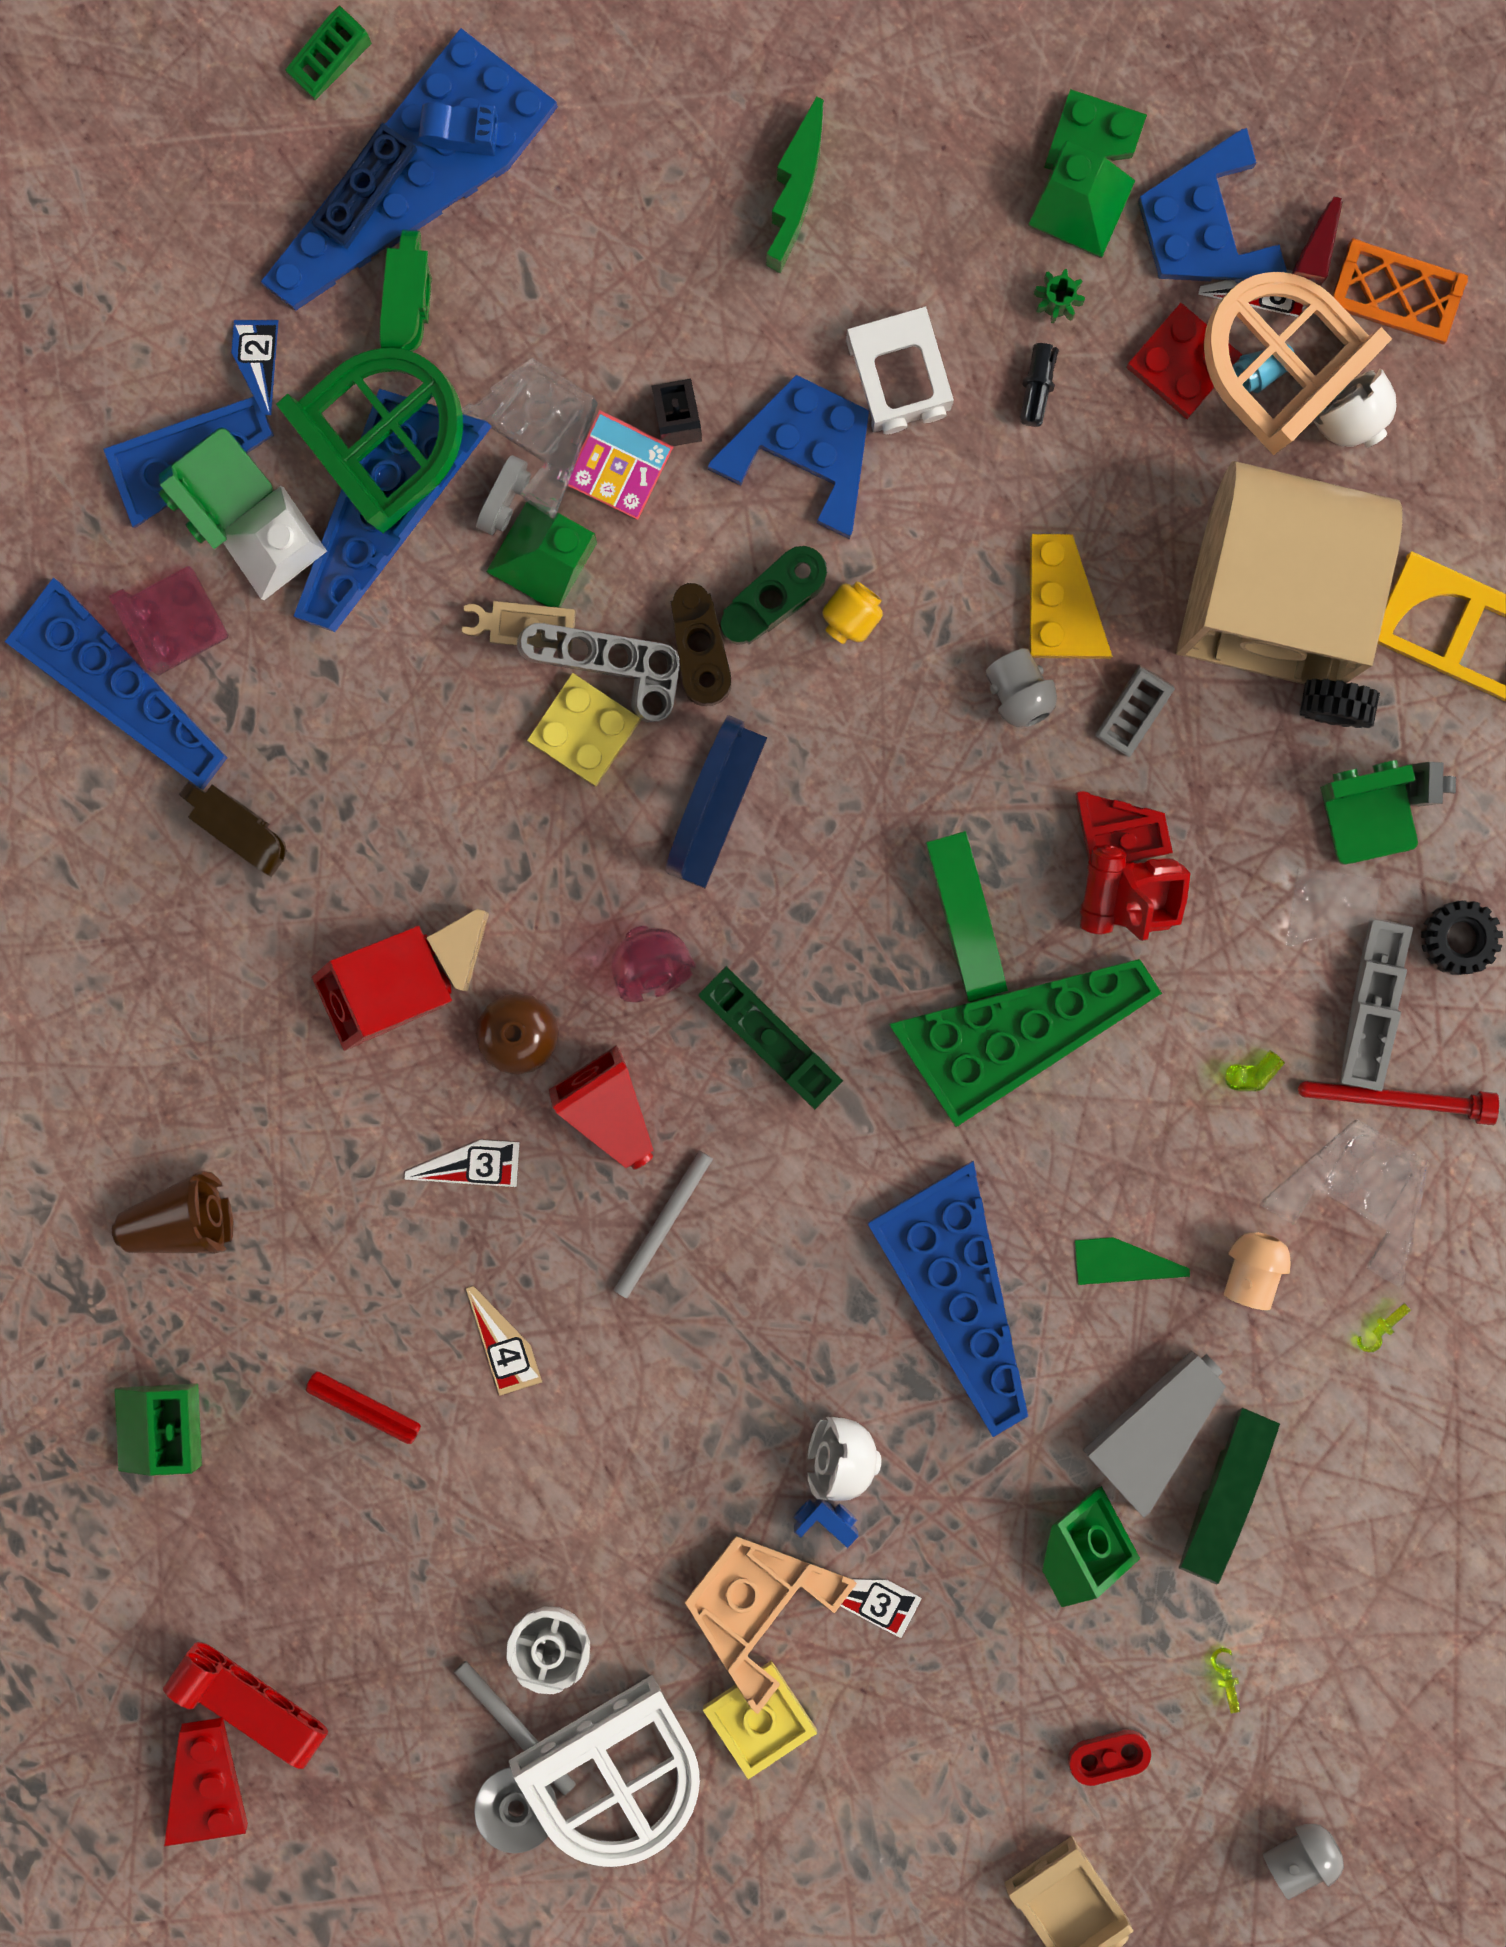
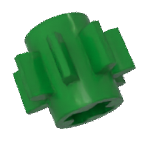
M1064 269L1061 275L1055 277L1049 271L1046 272L1044 283L1047 287L1036 286L1033 295L1042 298L1036 312L1042 313L1045 311L1051 316L1050 319L1053 324L1057 317L1064 315L1068 320H1073L1075 311L1072 305L1077 307L1083 306L1085 301L1084 296L1077 294L1083 282L1082 279L1073 281L1068 277V269ZM1056 290L1063 292V302L1055 301Z

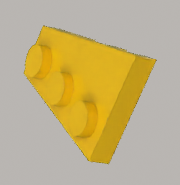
M1032 534L1030 537V654L1033 658L1111 659L1113 656L1073 534Z

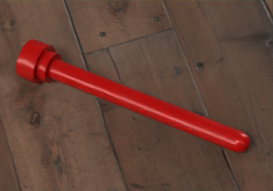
M1304 1081L1298 1086L1299 1094L1305 1098L1467 1114L1469 1119H1475L1476 1124L1494 1126L1499 1114V1095L1493 1092L1479 1091L1477 1095L1471 1094L1469 1098L1385 1089L1378 1091L1357 1086Z

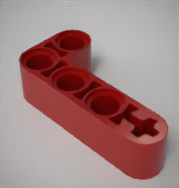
M196 1642L187 1651L163 1686L164 1693L176 1704L186 1709H194L198 1703L202 1704L219 1717H223L229 1724L274 1755L298 1769H304L328 1735L327 1728L318 1719L215 1648L203 1642Z

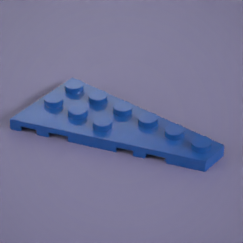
M379 389L377 393V398L389 413L407 398L406 396ZM428 403L424 404L401 425V428L426 459L429 458L434 449L439 432L438 407ZM372 406L361 437L383 419L374 406ZM463 414L461 445L448 474L433 491L384 534L365 520L341 489L321 542L327 552L314 561L293 617L336 632L492 426L484 420ZM394 432L360 461L387 497L421 468Z
M971 1161L870 1220L867 1224L992 1437H995L1027 1418L1028 1412L1016 1364L1012 1337L1007 1322L974 1161Z

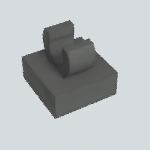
M1423 762L1412 764L1415 781L1405 784L1410 806L1420 807L1443 804V793H1456V777L1443 776L1444 763Z

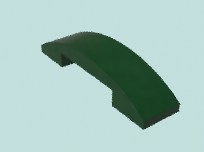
M727 966L698 994L814 1110L843 1082Z

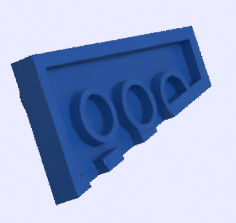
M254 396L103 449L133 528L138 527L168 507L158 493L162 489L159 483V474L216 429L226 428L246 453H249L274 436L267 415L262 414Z

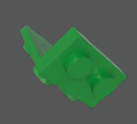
M223 427L216 429L159 474V483L162 489L158 493L172 511L175 512L180 508L190 520L185 525L194 538L201 544L206 540L213 549L227 540L225 529L273 492V486L233 435Z
M1397 760L1373 765L1374 773L1361 776L1358 775L1357 769L1333 774L1334 782L1320 787L1336 858L1340 864H1352L1410 851L1417 847L1418 838L1405 784L1415 781L1412 764L1399 767Z

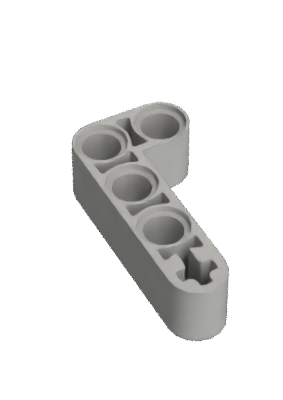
M534 623L526 627L518 636L517 649L520 655L530 662L635 679L631 705L633 713L641 721L646 723L658 722L667 718L672 711L679 672V656L669 645L545 623ZM536 632L541 633L542 641L554 643L558 641L557 635H561L562 638L557 647L558 658L553 657L556 651L555 648L545 647L540 649L538 654L533 653L534 647L531 644H527V639L532 638L536 635ZM573 638L583 640L588 647L587 657L583 661L572 659L568 653V644ZM613 645L623 647L628 654V661L623 668L613 666L608 659L609 650ZM653 652L662 653L668 661L667 670L661 675L654 673L649 667V658ZM649 692L657 694L662 701L661 710L656 715L648 714L643 708V698Z

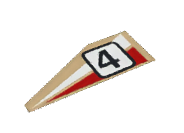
M474 1286L466 1288L499 1396L541 1383V1376L531 1345Z

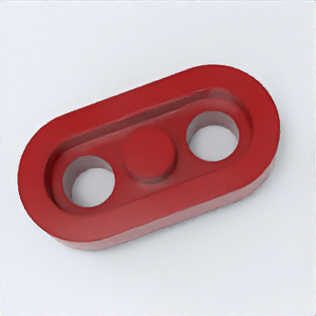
M1129 1729L1078 1742L1069 1753L1068 1765L1073 1777L1079 1783L1095 1786L1143 1772L1150 1763L1151 1749L1144 1736L1139 1732ZM1127 1744L1135 1746V1751L1130 1756L1121 1754L1122 1748ZM1089 1754L1095 1756L1096 1760L1093 1765L1087 1767L1081 1764L1084 1756Z

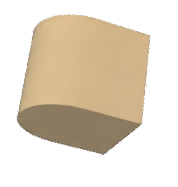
M1232 461L1219 486L1205 529L1176 654L1304 685L1308 679L1340 680L1347 683L1373 666L1401 539L1402 505L1400 500Z

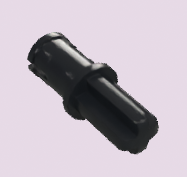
M1036 343L1033 346L1028 376L1023 379L1022 383L1026 391L1020 418L1021 423L1026 426L1039 427L1042 425L1048 394L1054 391L1055 388L1052 380L1059 349L1051 344Z

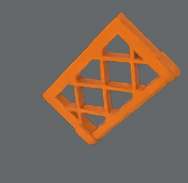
M1352 238L1347 245L1348 249L1332 296L1351 315L1444 345L1447 342L1461 297L1467 285L1468 275ZM1362 254L1379 260L1381 265L1362 274L1357 261L1359 255ZM1396 265L1417 272L1420 277L1400 287L1390 266ZM1384 269L1394 290L1375 300L1365 278ZM1430 277L1451 283L1447 296L1441 299L1438 298L1429 280ZM1358 282L1368 304L1345 298L1349 286ZM1423 282L1433 303L1413 312L1403 291ZM1397 295L1407 316L1403 317L1379 309L1377 304ZM1434 307L1440 316L1438 327L1419 322L1416 316Z

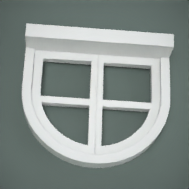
M653 1675L509 1760L515 1781L550 1839L558 1848L574 1859L596 1866L617 1867L645 1860L664 1849L679 1835L693 1813L699 1793V1768L695 1753ZM654 1721L673 1756L625 1784L606 1749ZM593 1758L612 1793L565 1821L545 1786ZM676 1767L677 1783L673 1799L664 1815L650 1827L632 1793ZM619 1802L637 1836L621 1841H599L580 1834L574 1828Z

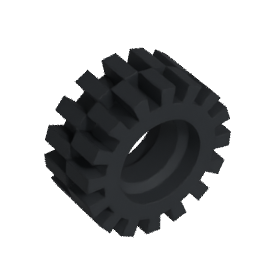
M1308 679L1305 682L1299 713L1307 719H1315V721L1321 723L1327 722L1330 725L1337 724L1342 727L1370 728L1374 726L1380 692L1367 686H1358V684L1352 682L1344 683V681Z
M1464 900L1444 904L1443 907L1435 909L1432 912L1433 916L1427 918L1424 925H1427V928L1421 931V938H1425L1426 945H1421L1423 952L1429 953L1428 961L1431 964H1437V969L1442 972H1450L1451 975L1480 972L1486 969L1485 966L1487 964H1492L1497 959L1494 957L1495 953L1501 951L1502 945L1498 944V938H1503V931L1497 930L1496 925L1500 924L1498 918H1492L1490 916L1492 911L1488 907H1480V903L1475 901L1466 902ZM1457 922L1469 924L1476 933V944L1466 954H1459L1453 951L1447 941L1449 929Z

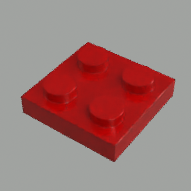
M1180 302L1131 359L1126 368L1188 420L1215 387L1209 376L1205 361L1204 338L1207 324ZM1228 343L1229 356L1233 366L1242 354Z

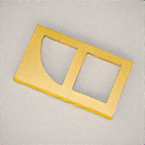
M1410 551L1387 600L1378 644L1506 702V685L1459 664L1484 608L1506 618V594ZM1441 596H1453L1467 600L1443 656L1392 634L1403 616L1422 601Z

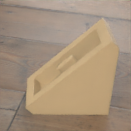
M476 909L427 937L455 989L468 991L489 913Z

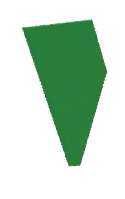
M1114 1237L1075 1240L1078 1285L1190 1277V1268Z

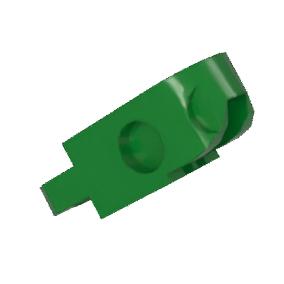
M402 230L399 249L387 248L380 318L381 348H399L412 352L415 351V349L421 346L423 340L424 323L428 324L432 277L428 266V251L421 250V233L417 230Z

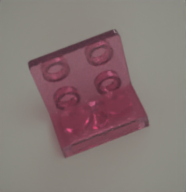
M190 566L179 570L133 596L124 589L108 596L146 668L158 676L229 637L194 569Z

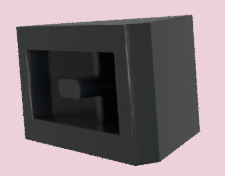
M691 378L651 385L661 440L672 446L701 442V424Z

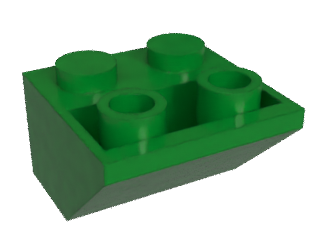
M198 1383L115 1388L118 1471L148 1476L192 1474L202 1466Z

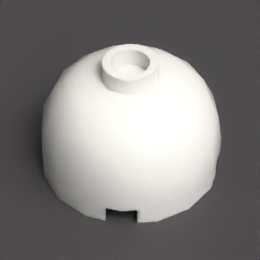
M1379 369L1377 374L1371 370L1354 378L1334 398L1333 404L1328 408L1326 406L1313 421L1329 441L1339 446L1354 447L1363 443L1368 448L1386 437L1387 432L1384 428L1391 423L1396 412V394L1391 382L1382 369Z
M826 1417L827 1420H820L816 1424L808 1448L807 1459H814L816 1457L815 1473L807 1472L811 1493L816 1499L851 1500L860 1496L869 1487L874 1476L879 1473L881 1455L879 1451H876L872 1436L862 1425L845 1418Z
M544 1606L528 1612L516 1623L507 1642V1661L509 1667L511 1666L513 1673L517 1676V1680L523 1687L536 1693L556 1694L570 1687L574 1682L576 1683L581 1679L590 1659V1640L585 1626L575 1614L561 1607Z

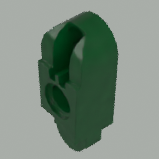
M797 546L785 552L723 610L721 631L725 639L736 645L751 644L815 598L823 589L827 576V567L823 556L814 548L807 546ZM802 563L810 567L811 572L807 578H799L795 574V569ZM770 590L776 591L780 594L782 603L774 609L765 608L759 601L762 593Z

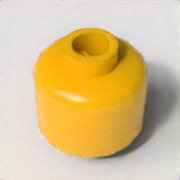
M858 581L853 585L846 583L840 585L822 610L824 619L829 623L825 631L842 644H845L848 639L858 643L865 641L883 616L882 609L879 606L882 600Z

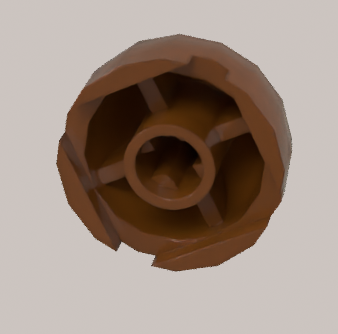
M519 993L500 996L487 1005L478 1020L476 1031L479 1051L486 1061L501 1072L516 1075L533 1072L546 1064L556 1048L559 1035L556 1018L548 1006L533 996Z

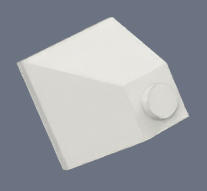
M279 486L225 529L227 540L223 542L262 600L267 599L327 552L282 486Z

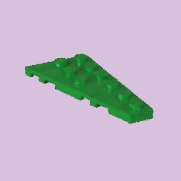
M1137 959L888 1025L953 1125L957 1127L1161 995L1162 992L1142 961Z

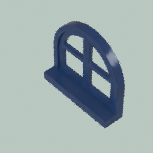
M728 715L724 720L695 784L666 864L668 874L704 889L707 887L767 741V737L746 729L744 721Z

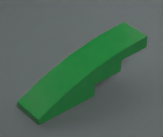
M817 96L777 167V181L786 186L772 209V224L781 229L767 252L766 266L780 274L799 236L812 197L820 157L824 100Z
M966 831L926 842L925 845L936 879V888L947 922V931L968 1002L1008 991L989 912Z

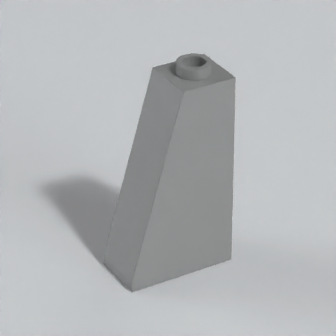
M1189 1352L1083 1449L1087 1456L1143 1518L1151 1512L1226 1388L1218 1378L1223 1371L1207 1354L1200 1358L1194 1352Z

